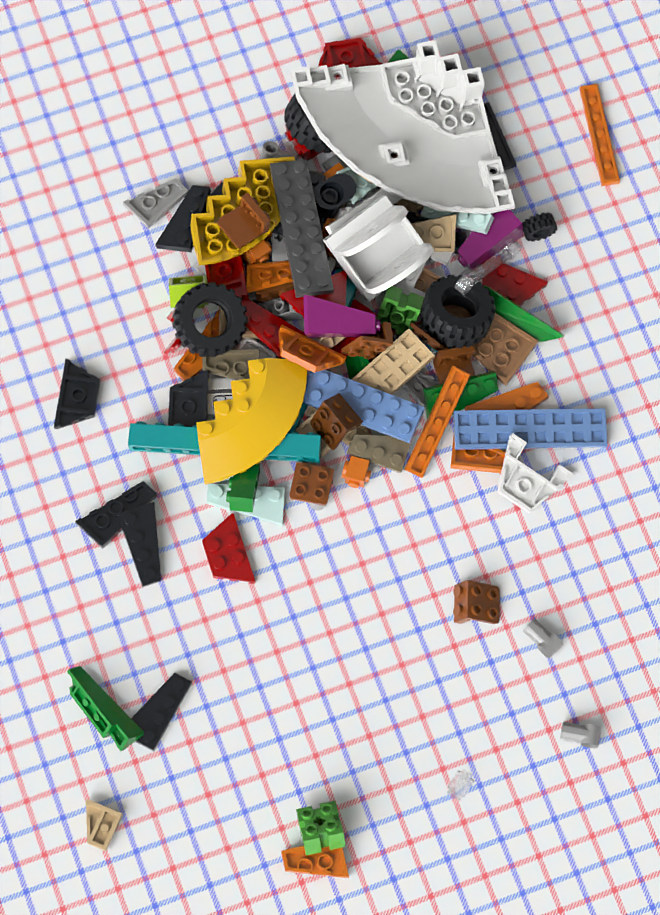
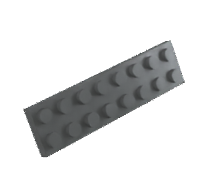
M307 159L270 163V172L295 296L298 298L304 297V295L331 294L334 288Z

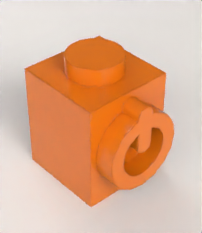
M265 239L252 249L244 252L242 256L250 264L266 263L270 259L272 247Z
M351 456L350 461L346 460L344 463L341 478H344L345 483L350 487L364 488L365 482H369L371 471H368L370 460Z

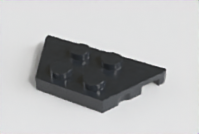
M66 358L54 429H60L94 418L98 402L100 379L93 374H89L87 370L78 367Z
M203 371L197 376L188 378L184 382L170 387L169 426L182 424L185 427H192L197 425L196 422L207 421L209 371Z

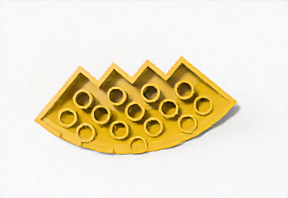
M295 157L239 161L238 177L224 178L223 195L208 196L206 204L207 213L191 215L192 241L199 266L222 262L241 255L263 241L280 222L270 172V163L295 161ZM248 193L257 200L262 211L268 213L270 225L268 232L238 249L218 226L217 221L240 206L241 197Z
M263 358L249 360L250 379L231 381L233 399L214 402L216 420L196 422L205 484L220 482L238 473L245 472L246 469L263 461L277 445L281 444L292 425L296 422L305 398L308 374L304 367L287 359Z

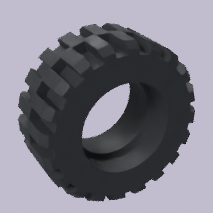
M294 94L284 111V120L287 130L291 131L290 135L296 138L300 145H305L306 149H313L318 153H322V151L324 153L333 152L319 138L299 104L296 94Z
M448 275L447 278L441 277L434 281L425 293L420 311V320L423 322L422 326L440 344L443 342L448 347L456 346V348L473 346L474 343L478 344L488 334L496 311L494 298L490 296L489 290L483 288L484 285L481 282H475L474 278H465L464 275ZM443 306H461L472 316L468 318L453 316Z
M209 282L208 284L201 283L192 287L181 297L175 305V311H173L172 318H174L172 326L173 329H176V338H180L182 341L181 345L184 348H189V352L192 354L198 353L201 357H216L227 353L242 340V336L247 330L245 325L248 323V317L245 316V312H247L246 306L241 304L242 298L234 294L236 291L232 288L227 289L224 284L216 285V282ZM206 302L213 303L223 310L227 325L221 335L211 338L204 336L197 330L193 321V313L200 304Z

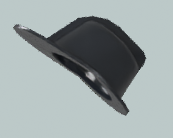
M339 173L321 182L314 191L316 203L328 210L343 205L352 199L356 193L355 180L350 175Z

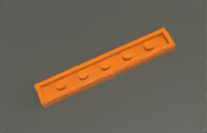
M598 84L580 86L579 91L601 186L619 184L620 178Z
M456 366L451 367L404 470L423 478L471 374Z

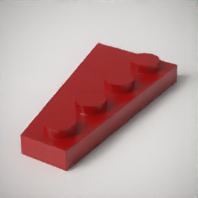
M242 299L241 304L246 306L247 312H245V316L248 317V323L245 326L280 359H282L279 342L281 325L306 336L303 331L251 300Z

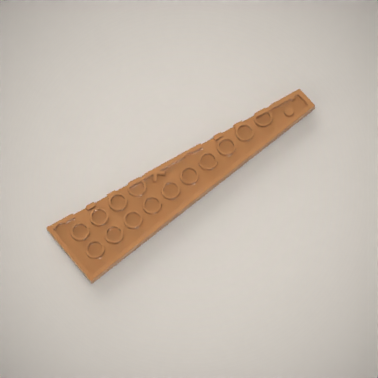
M424 268L414 288L426 293L430 285L441 277ZM443 306L453 316L460 318L472 316L461 306ZM495 313L486 337L478 344H473L475 349L473 357L489 372H496L497 379L507 386L536 347L538 340Z

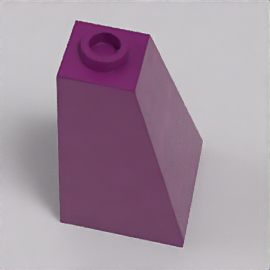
M511 210L491 213L494 219L487 234L474 231L470 233L458 250V261L464 268L467 266L471 271L523 237L522 222Z
M304 295V334L308 338L377 336V331H381L380 319L377 320L375 314Z

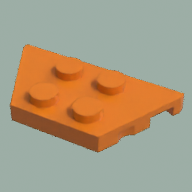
M284 325L280 327V356L288 361L294 362L314 373L345 363L346 356Z

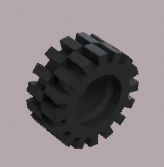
M543 212L540 215L535 214L536 216H530V219H525V222H522L523 233L528 241L534 242L535 240L540 241L542 238L546 239L547 236L550 237L557 231L554 216L549 212Z

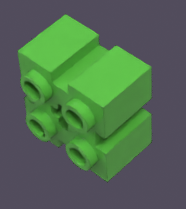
M391 286L386 289L383 301L377 312V320L380 319L381 324L383 322L391 323V328L396 329L395 333L402 335L408 329L413 330L409 325L411 323L415 324L421 311L424 297L412 292L406 295L402 293L403 289Z
M336 801L321 803L318 809H312V806L296 809L306 856L322 852L321 848L329 846L330 850L346 847Z

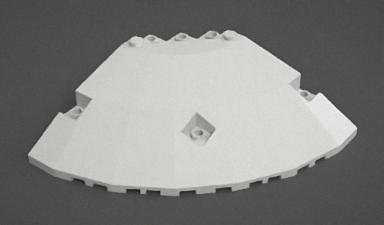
M436 40L418 43L416 57L400 61L349 68L348 65L342 64L332 67L324 65L309 68V66L290 70L296 98L319 138L357 174L394 196L437 211L491 214L515 208L500 156L498 157L482 99L485 83L481 67L462 70L458 53L440 57ZM335 75H340L341 78H340V79H335L334 76H335ZM395 153L398 157L392 158L391 154ZM495 169L497 173L491 174L490 170Z

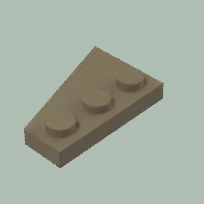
M259 349L230 350L216 357H202L203 371H209L211 374L232 380L250 379L248 361L260 359Z
M353 435L347 454L370 460L373 464L401 473L411 443L391 436Z

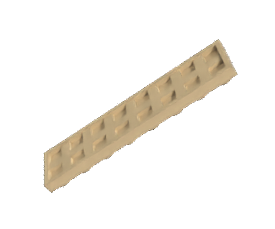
M408 329L393 342V345L386 348L385 351L351 380L393 395L434 359L435 356ZM316 411L295 431L299 434L317 433L310 424ZM323 439L321 458L331 450Z

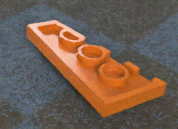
M289 261L247 265V293L293 282Z
M219 310L211 322L209 321L205 326L204 331L201 333L204 336L212 338L220 335ZM187 350L173 370L184 382L186 379L197 376L203 371L202 357L198 353L192 354Z
M537 381L465 407V410H531L547 400L549 396Z

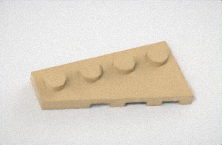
M456 214L411 223L422 241L432 245L434 252L455 251Z

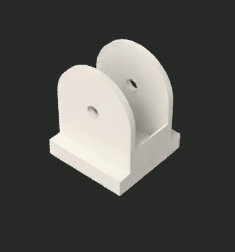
M386 195L380 196L323 239L363 298L369 302L385 289L411 274L434 252L432 245L422 241L406 218L408 213L404 206L392 205Z

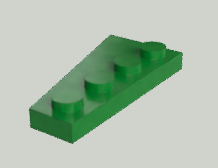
M490 371L469 377L454 411H460L466 406L474 404L498 391L496 372ZM444 383L423 389L427 419Z

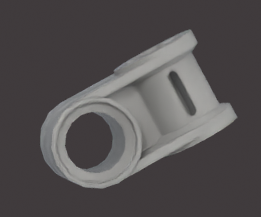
M273 233L271 235L272 262L288 261L284 236Z

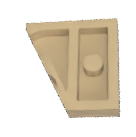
M86 799L87 844L106 852L123 814Z

